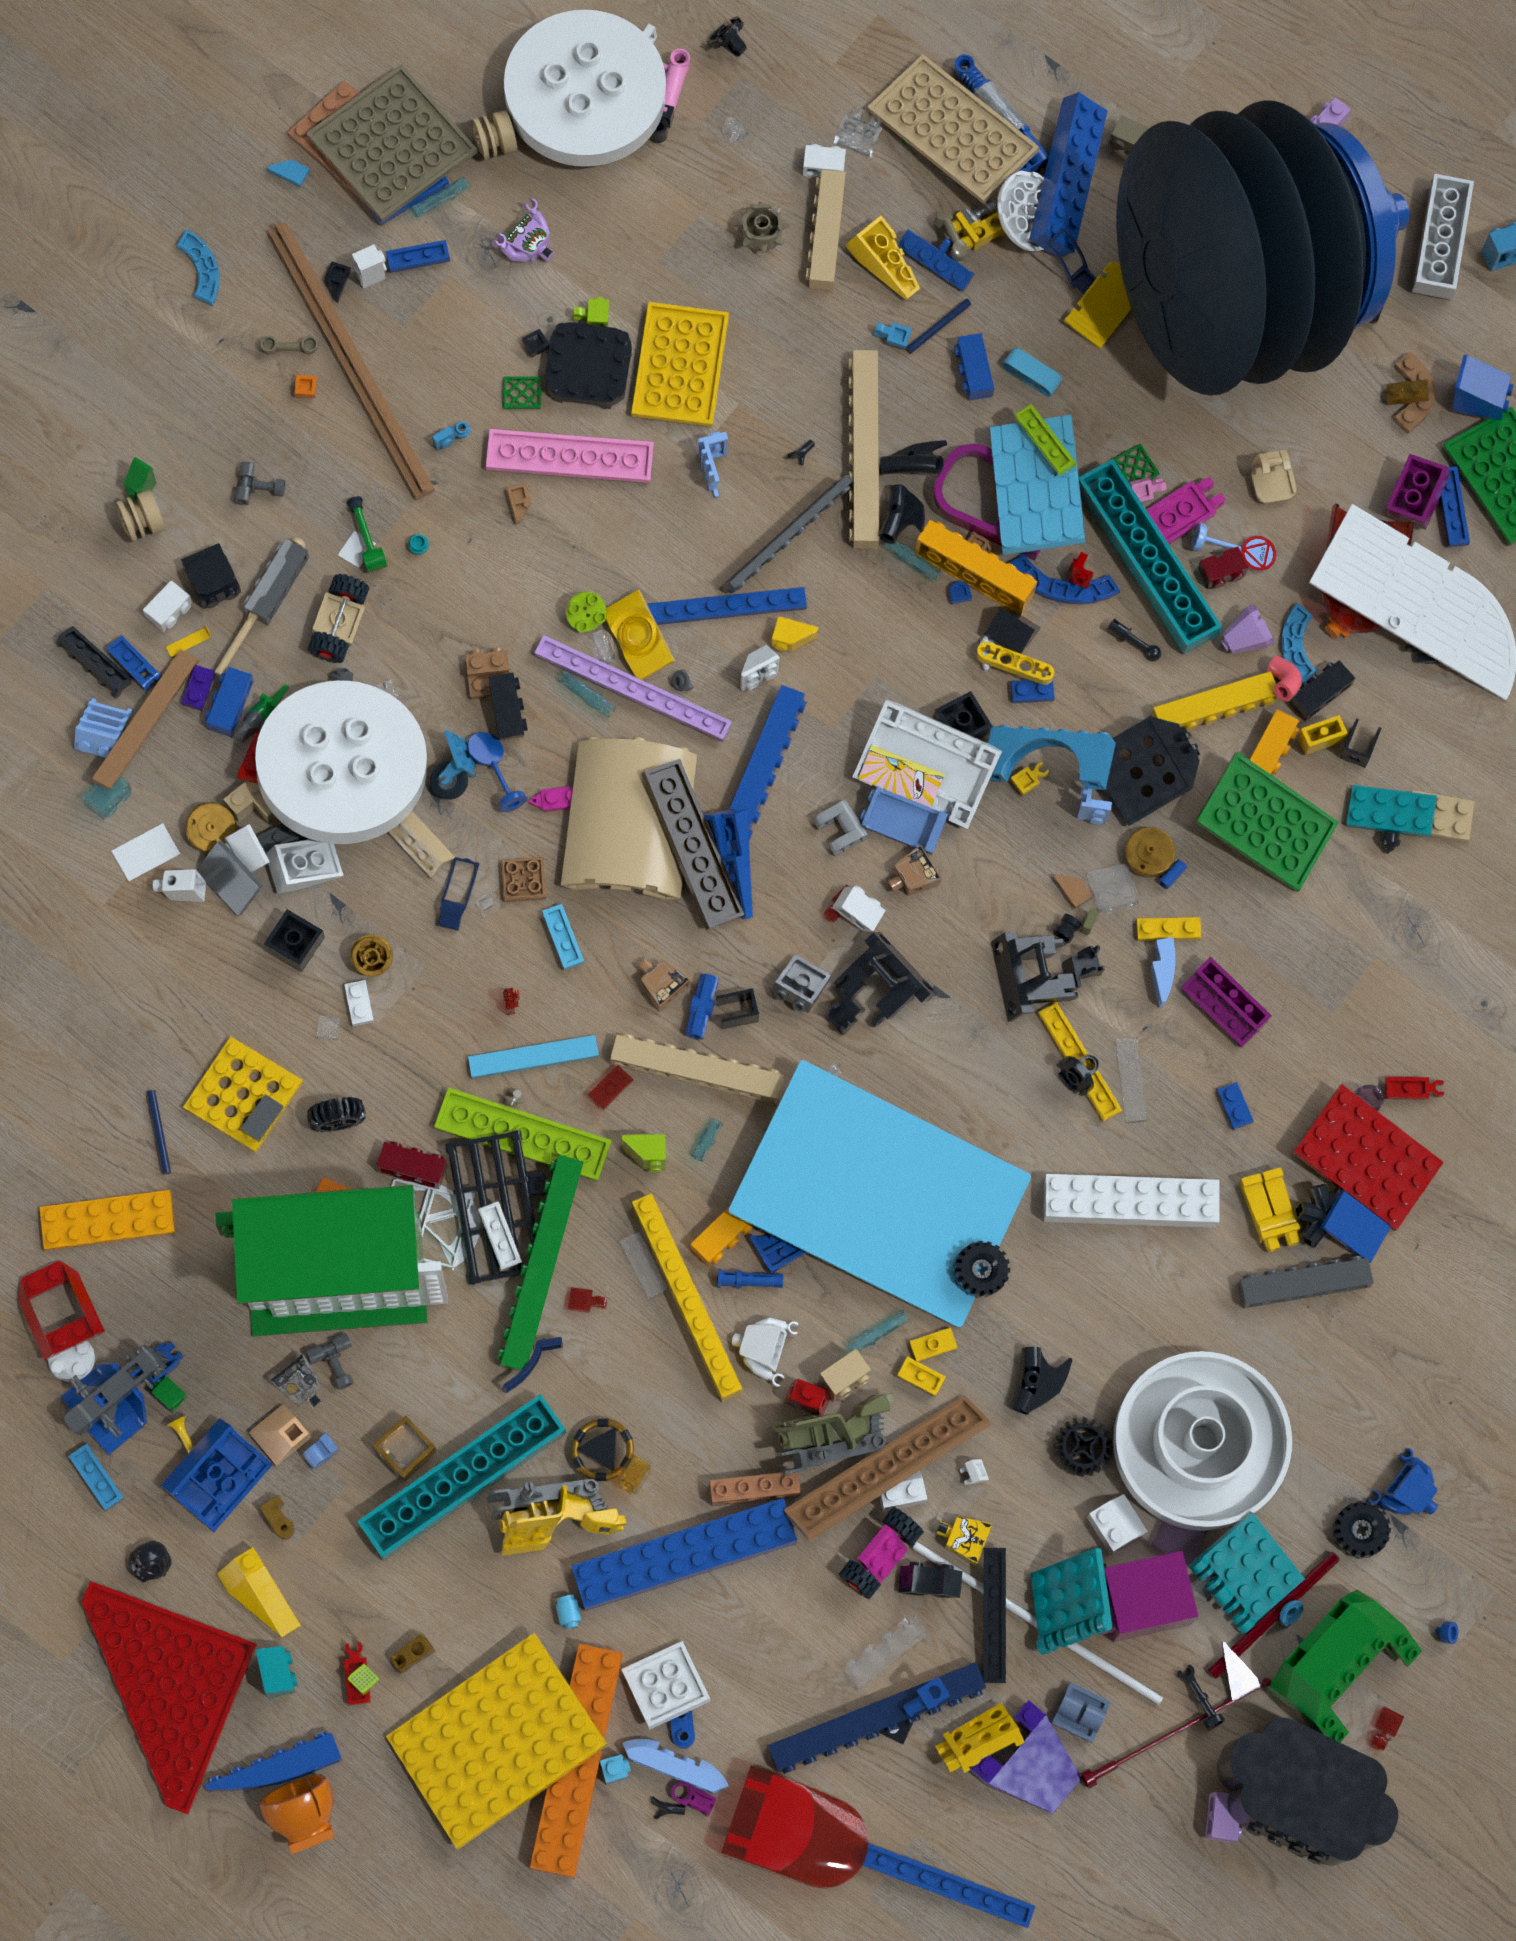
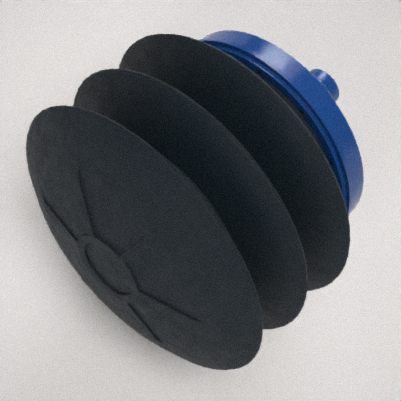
M1272 100L1254 102L1246 106L1238 114L1218 110L1207 112L1196 118L1190 125L1178 121H1165L1151 126L1140 136L1127 157L1120 179L1116 209L1117 246L1121 273L1128 300L1139 329L1154 356L1175 380L1194 392L1209 396L1229 392L1242 380L1248 383L1265 384L1277 380L1289 369L1307 373L1321 370L1331 364L1347 345L1354 329L1372 321L1383 308L1394 277L1398 231L1405 229L1409 222V208L1406 200L1399 193L1391 194L1384 186L1379 171L1367 150L1350 132L1332 123H1312L1296 109Z

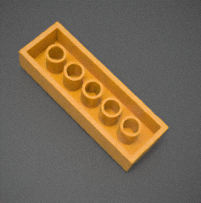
M929 520L924 531L918 537L915 549L916 556L955 579L965 582L969 587L998 604L1008 606L1022 615L1033 599L1037 585L1034 577L1027 573H1021L1010 563L1002 562L995 554L985 552L978 544L966 541L959 533L947 530L942 523Z

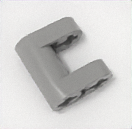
M847 800L837 803L813 818L818 829H823L838 821L845 832V835L837 838L829 845L834 856L849 850L868 838L867 832Z

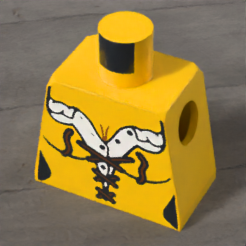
M957 1517L953 1526L941 1521L936 1534L948 1538L945 1546L948 1551L976 1566L992 1524Z

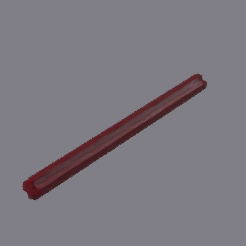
M1334 1552L1326 1556L1305 1577V1580L1278 1602L1230 1648L1238 1658L1280 1618V1612L1288 1602L1299 1600L1339 1562L1340 1559ZM1224 1655L1208 1669V1673L1214 1679H1217L1226 1670Z

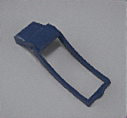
M1064 227L1060 232L1054 234L1047 245L1061 263L1068 281L1084 295L1096 280V277L1088 269L1085 257L1076 241ZM1062 232H1065L1076 248L1083 264L1072 276L1063 259L1051 244Z
M454 858L448 883L441 900V912L437 926L459 930L462 914H464V910H466L480 863L474 862L469 858ZM457 860L477 865L465 904L445 899Z
M562 1337L538 1340L529 1362L515 1377L503 1384L502 1391L508 1393L521 1384L535 1368L542 1351L563 1348Z

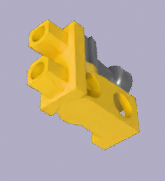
M991 198L983 204V207L977 210L968 208L963 212L957 213L955 220L952 221L957 234L962 233L964 236L960 240L966 243L968 250L972 248L976 251L979 247L986 245L1000 235L1002 237L1006 235L999 221L997 207ZM986 214L990 215L988 218L981 221V218L983 216H985Z

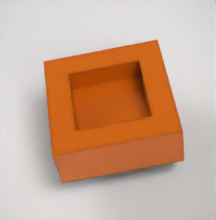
M296 375L295 397L316 398L317 376Z

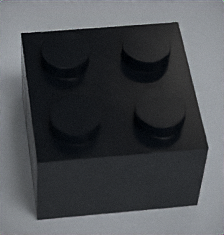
M972 691L935 709L932 717L936 721L977 739L988 735L992 728V724Z
M286 909L265 941L264 947L266 952L303 972L325 936L322 929Z

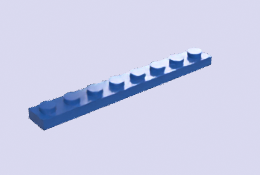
M804 587L647 604L657 625L807 609Z
M867 1842L864 1843L857 1864L1025 1928L1029 1927L1035 1906Z

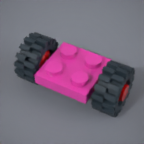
M892 1507L883 1518L884 1526L857 1558L864 1568L853 1560H849L839 1573L840 1577L850 1587L866 1599H870L881 1586V1582L890 1574L899 1560L904 1557L908 1548L903 1542L913 1546L924 1533L922 1528L910 1516L908 1517L906 1513L896 1507Z

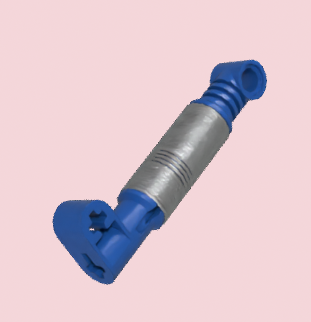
M962 54L958 56L954 65L955 77L964 82L971 93L1039 146L1040 151L1019 171L1030 173L1040 171L1047 165L1049 154L1031 134L1030 127L999 91L997 86L981 74L970 55ZM966 66L968 69L963 70L960 67Z

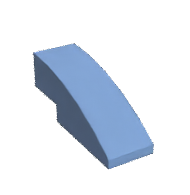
M1173 937L1156 940L1154 945L1157 961L1152 962L1150 969L1159 1008L1164 1007L1174 979L1175 946Z

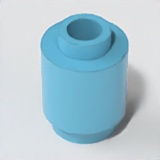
M574 1595L557 1598L556 1610L560 1626H565V1629L578 1627V1623L582 1619L578 1601L575 1600Z

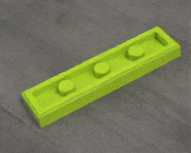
M1032 404L1014 414L1016 420L1059 477L1077 465Z

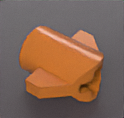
M1333 612L1327 615L1330 622L1325 626V631L1334 639L1340 634L1343 638H1347L1350 635L1352 616L1347 613Z

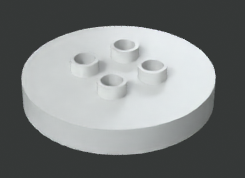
M597 10L562 12L534 25L514 46L508 58L504 74L505 104L514 129L536 152L553 161L567 165L584 167L604 165L620 160L635 152L656 130L663 115L666 98L664 65L652 41L643 31L629 21Z
M327 681L317 683L287 697L266 719L256 745L257 781L268 808L284 825L294 832L324 843H359L387 833L411 813L425 785L426 744L423 733L414 716L391 694L361 682Z
M1199 1351L1169 1357L1149 1368L1138 1378L1119 1408L1113 1431V1448L1120 1476L1131 1495L1142 1507L1158 1519L1171 1525L1189 1530L1208 1531L1235 1525L1250 1511L1254 1514L1257 1513L1272 1498L1282 1484L1289 1467L1292 1453V1432L1285 1406L1276 1390L1264 1376L1236 1358L1215 1352Z

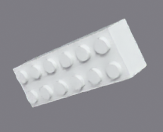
M1434 174L1429 188L1412 288L1413 293L1452 300L1457 287L1474 181Z

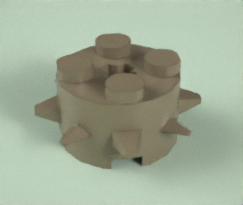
M760 201L758 204L751 206L750 210H740L743 216L742 224L735 226L734 230L742 232L744 241L742 245L744 247L765 253L766 250L774 249L777 245L782 246L784 244L781 238L782 230L789 228L790 224L783 223L780 214L782 209L780 207L773 209L771 205L763 204Z

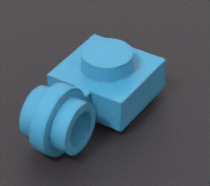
M463 421L458 422L452 429L449 426L433 435L434 447L437 451L442 448L446 449L453 444L456 436L458 438L468 437L470 434L469 424Z

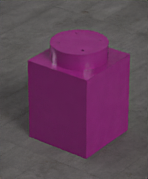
M1183 1551L1104 1568L1112 1629L1099 1635L1111 1633L1112 1641L1117 1642L1189 1626L1199 1617Z

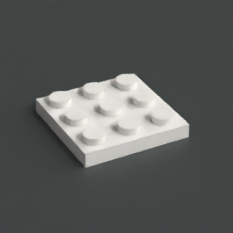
M683 1641L621 1669L649 1730L711 1701Z

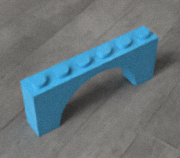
M1007 725L992 727L988 744L998 748L1002 753L989 781L1008 782L1013 768L1030 752L1043 747H1061L1073 752L1077 756L1080 765L1079 781L1085 788L1106 790L1116 742L1106 732H1097L1095 734L1084 730H1079L1078 732H1070L1066 729L1051 731L1047 728L1036 730L1025 726L1011 728Z

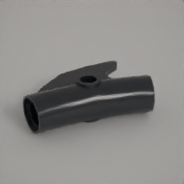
M947 441L917 443L899 450L890 456L880 457L881 472L883 475L896 473L940 474L944 467V459L942 456L933 454V451L947 446Z
M901 484L893 485L889 489L887 512L879 533V538L888 544L896 543L898 535L910 525H915L920 533L924 531V505L907 487Z
M1040 1347L1022 1348L1020 1376L1011 1408L1021 1414L1029 1415L1030 1412L1058 1395L1068 1377L1073 1361L1072 1358H1068L1062 1365L1055 1368L1047 1363ZM1029 1379H1034L1035 1383H1031Z

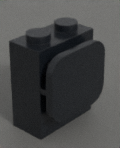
M219 543L181 559L186 575L203 609L207 607L213 608L219 602L226 599H234L241 593L234 571Z

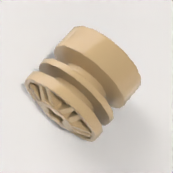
M506 110L493 113V123H489L487 117L482 116L483 126H481L478 117L472 119L474 141L483 160L489 159V149L492 156L497 157V147L499 146L504 155L517 151L515 133Z
M150 489L137 494L138 504L134 505L130 497L126 498L129 505L128 508H125L122 500L116 502L119 519L125 533L131 538L132 542L137 541L135 534L137 530H139L141 537L145 538V527H148L152 534L166 530Z

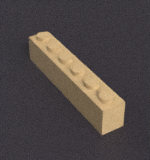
M822 169L821 177H817L816 189H819V195H815L814 207H817V213H813L812 225L815 226V232L811 231L810 244H813V250H809L808 262H811V268H807L806 280L809 281V288L833 291L846 172Z

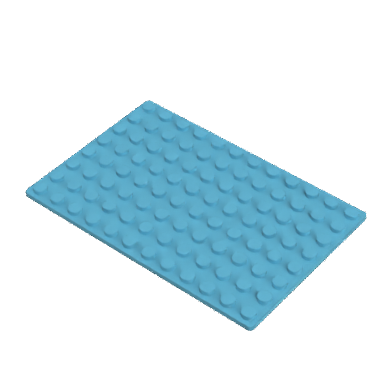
M802 1060L794 1072L728 1212L960 1328L964 1324L976 1295H967L968 1292L966 1290L962 1291L960 1289L961 1285L959 1283L956 1284V1275L953 1276V1270L955 1269L953 1264L957 1259L956 1256L973 1242L983 1241V1243L989 1241L992 1242L991 1245L993 1246L996 1244L1000 1246L1029 1184L1031 1175ZM979 1264V1267L976 1268V1271L980 1272V1274L983 1275V1272L986 1271V1268H983L981 1264Z

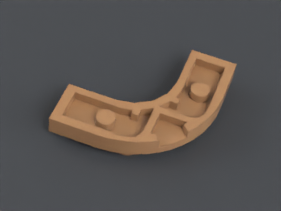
M1411 352L1399 360L1394 367L1408 381L1428 379L1429 401L1410 403L1395 416L1394 421L1407 434L1429 415L1436 397L1435 382L1431 373Z

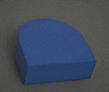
M956 581L950 586L949 597L951 605L972 601L970 588L965 582Z

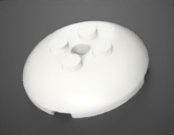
M1019 171L1010 175L1000 188L997 200L999 221L1004 232L1015 245L1028 251H1041L1044 249L1030 241L1029 238L1044 177L1036 172Z

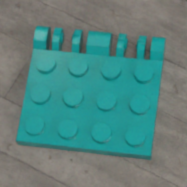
M1251 1511L1189 1565L1191 1571L1195 1575L1197 1574L1199 1581L1206 1579L1213 1571L1216 1575L1206 1583L1205 1588L1207 1591H1212L1211 1596L1220 1607L1224 1606L1223 1611L1226 1614L1231 1613L1239 1604L1242 1606L1231 1618V1621L1236 1624L1241 1634L1253 1628L1262 1616L1305 1580L1296 1566Z
M1093 1548L1030 1573L1039 1636L1036 1643L1038 1652L1041 1655L1056 1651L1059 1645L1062 1648L1090 1638L1092 1633L1093 1635H1099L1112 1629L1101 1549Z

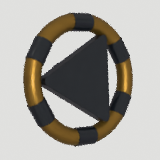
M595 1419L584 1424L575 1434L571 1444V1458L575 1468L584 1477L595 1481H609L619 1477L628 1469L634 1456V1441L629 1430L621 1423L612 1419ZM596 1427L612 1428L579 1447L584 1436L590 1430ZM618 1431L626 1443V1455L619 1467L615 1469L616 1432ZM579 1452L610 1469L611 1472L595 1473L584 1466Z

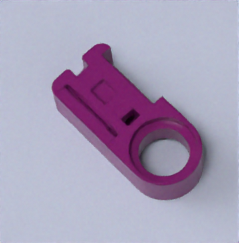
M677 1782L671 1789V1796L674 1801L685 1807L689 1804V1807L703 1814L705 1812L706 1817L710 1815L716 1802L714 1796L685 1782ZM678 1786H684L688 1790V1795L684 1799H679L675 1796V1789Z

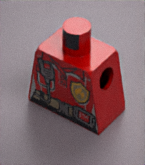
M796 1379L792 1382L784 1403L812 1415H824L831 1398L827 1390L804 1380Z

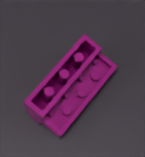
M1211 956L1181 987L1241 1047L1258 1033L1272 1017Z

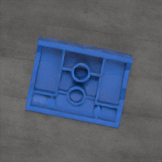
M219 1418L161 1484V1487L204 1525L215 1532L273 1464L244 1440L230 1424Z

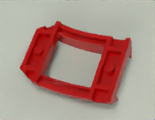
M57 1261L21 1279L18 1302L44 1360H48L105 1333L80 1274L62 1261ZM70 1281L85 1316L45 1335L30 1299Z

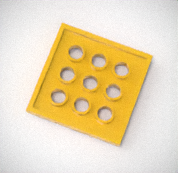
M230 1036L183 1108L257 1153L303 1084V1080ZM241 1061L243 1068L239 1071H234L231 1068L232 1063ZM259 1072L261 1079L257 1082H252L249 1079L250 1074ZM222 1079H230L231 1085L229 1088L223 1089L219 1086ZM277 1083L279 1090L275 1093H270L267 1090L268 1085ZM240 1090H248L249 1097L247 1099L241 1100L237 1097ZM266 1094L282 1104L284 1108L262 1139L257 1142L242 1132L241 1127L254 1111L256 1103L261 1101ZM212 1096L219 1098V1103L216 1106H209L207 1101ZM234 1107L238 1110L237 1115L231 1118L225 1115L226 1110Z

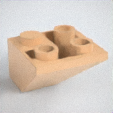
M283 1404L249 1432L276 1466L311 1439L308 1431Z

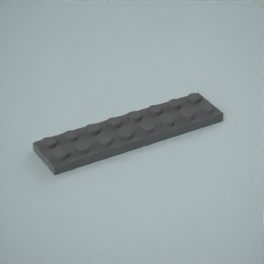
M847 474L833 483L727 580L720 589L725 594L730 591L734 593L741 589L747 583L745 579L747 578L748 580L755 576L762 569L760 565L763 566L777 556L775 552L778 553L781 549L783 550L792 542L790 538L793 539L795 536L800 535L806 529L804 525L807 526L814 522L821 515L819 511L822 512L836 502L833 498L837 499L850 489L848 485L853 480Z

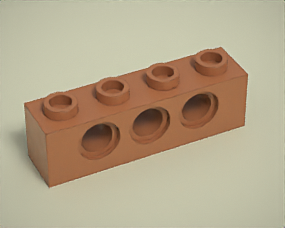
M798 1472L786 1475L772 1473L710 1480L709 1484L712 1506L800 1497L801 1493Z

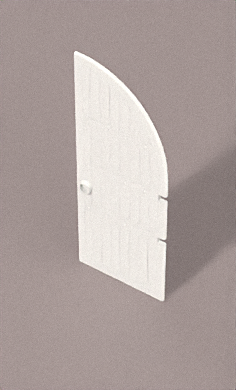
M1351 504L1309 583L1502 700L1507 701L1516 673V645L1509 620L1493 594L1477 579L1460 568L1454 566L1452 571L1447 569L1450 562L1420 544L1413 542V545L1410 547L1407 545L1409 540L1407 536Z

